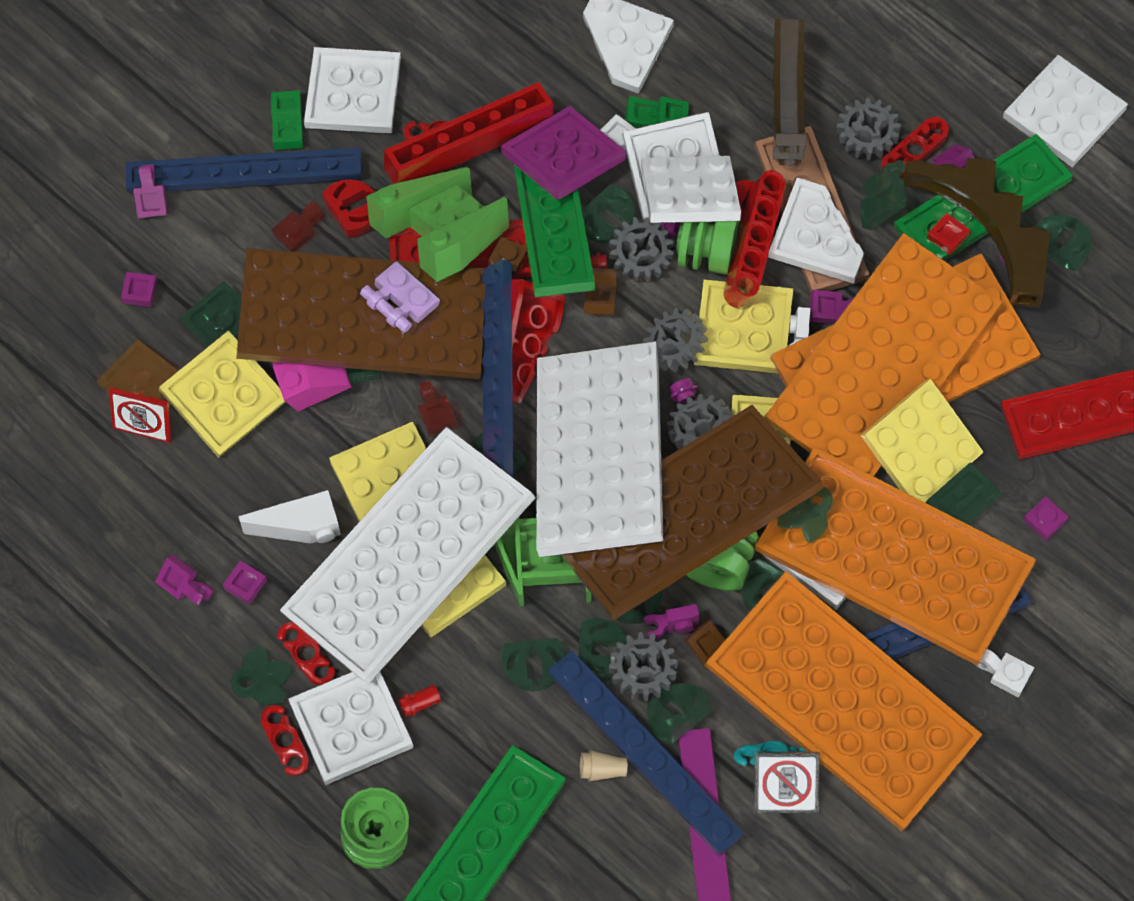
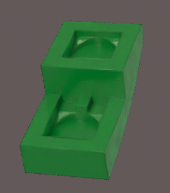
M300 90L271 92L274 150L303 148Z
M629 96L626 101L625 121L638 129L688 117L689 102L663 96L658 101Z

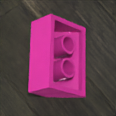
M272 362L284 401L298 412L351 388L345 368Z

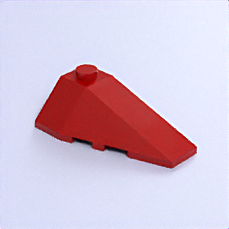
M523 279L512 280V402L516 404L521 403L536 374L537 358L545 356L548 350L546 345L551 335L556 334L561 325L566 296L561 294L535 297L533 283Z

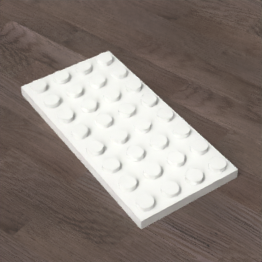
M656 342L537 358L536 550L539 557L663 541L659 364Z
M446 427L287 601L280 611L368 685L531 504L535 496Z

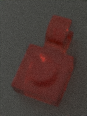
M312 201L304 208L299 217L292 212L271 230L272 235L288 251L295 252L314 236L311 227L324 217L320 213L322 209Z
M430 380L420 383L419 392L424 404L418 405V411L428 435L432 436L440 433L446 427L448 429L456 427L457 420L447 396L437 398Z

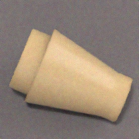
M589 750V753H581L580 777L587 778L588 782L614 777H626L627 758Z

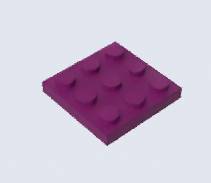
M571 106L502 145V155L557 200L626 160V150Z

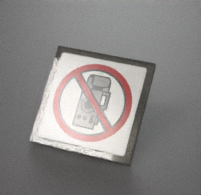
M755 752L754 813H819L820 752Z

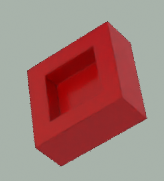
M946 213L928 232L927 239L951 256L969 236L970 229Z

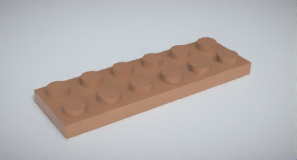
M811 126L805 127L806 146L803 151V160H797V166L779 165V160L773 159V136L755 141V149L764 172L776 170L785 179V190L779 210L781 217L796 178L817 183L827 188L831 195V201L842 214L855 240ZM862 260L854 284L869 279V273L864 260ZM801 268L810 293L812 290L831 291L853 284Z

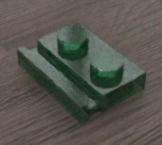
M970 462L934 493L926 503L970 525L1001 497L1002 492L999 489L997 490L992 485V482Z

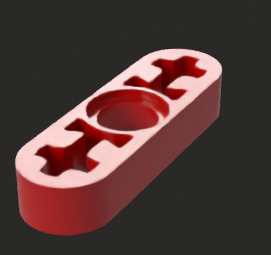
M930 117L883 158L881 165L882 177L890 183L903 181L906 161H925L946 142L949 130L947 122L940 117ZM930 129L933 131L939 129L940 135L934 133L929 137ZM916 144L923 149V152L919 155H911L906 148ZM901 162L899 171L897 169L889 170L890 165L895 167Z

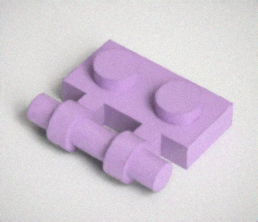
M398 262L392 264L375 279L374 285L379 291H374L369 285H366L360 292V295L367 300L369 307L373 310H379L387 318L386 322L392 327L397 326L403 333L407 332L412 326V323L406 319L408 316L419 323L439 306L440 300ZM387 300H392L399 308L392 307Z

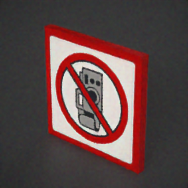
M110 387L109 398L112 429L166 443L171 442L169 402L156 399V396H153V398L144 396L142 392L136 394Z

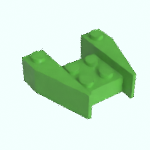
M468 167L392 184L367 196L369 225L382 236L389 238L409 227L422 236L417 239L420 268L437 282L461 271L509 228L507 198L503 197L486 206L480 204L472 197L471 176Z
M518 517L494 544L519 606H524L523 586L582 583L560 554L539 557L536 550L537 518L519 519ZM585 586L586 603H589L593 595Z

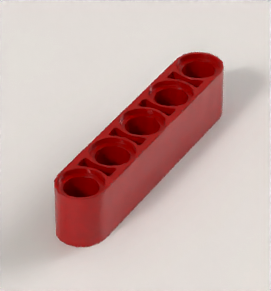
M776 170L765 171L752 184L749 190L723 291L725 301L735 308L746 305L760 289L786 183L781 173ZM738 286L742 288L745 293L741 292Z

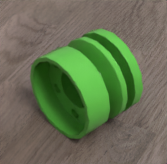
M709 221L681 222L677 239L678 266L686 268L690 255H693V269L698 270L704 257L708 258L709 272L728 275L737 240L739 221H715V223Z
M755 531L686 576L712 589L721 591L740 590L744 585L749 570L747 561L752 559L755 545L759 540L757 532Z
M368 788L357 792L347 801L341 817V843L345 854L355 864L364 868L381 869L392 865L402 856L407 846L409 814L405 803L395 793L384 788ZM373 829L375 833L380 831V837H376L374 834L369 835V830Z

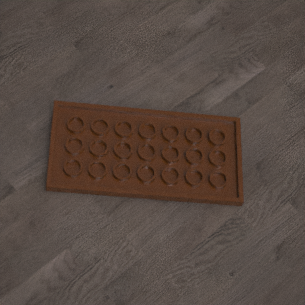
M246 248L236 359L480 379L484 324L482 304L485 299V284L482 282L485 268L465 267L461 271L437 282L420 268V263ZM395 262H398L440 299L439 306L419 323L408 316L406 319L412 323V326L405 333L397 326L392 327L386 322L387 318L379 310H373L369 307L367 300L360 295L361 290L366 285H369L374 291H379L374 285L375 279ZM387 300L392 307L399 308L392 300Z
M750 405L661 460L663 541L560 554V556L614 621L821 491L823 484L820 478L753 405Z

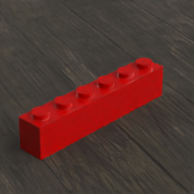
M537 82L385 149L384 171L393 184L441 173L507 143L548 119L553 114V102L541 84Z

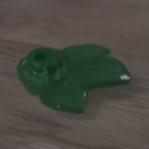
M823 486L821 491L779 516L777 521L778 527L781 529H798L801 527L808 543L814 542L828 527L827 513L830 512L834 503L832 493ZM815 496H822L823 498L819 505L812 504Z
M255 648L243 657L242 667L232 675L231 688L237 696L241 698L252 697L260 705L270 706L279 704L286 699L280 686L288 680L292 667L285 662L268 661L265 648ZM245 680H250L253 682L252 685L248 688H244L241 686L242 682Z

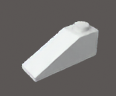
M328 490L239 516L243 533L248 535L304 543H326L333 540L335 536L341 535Z

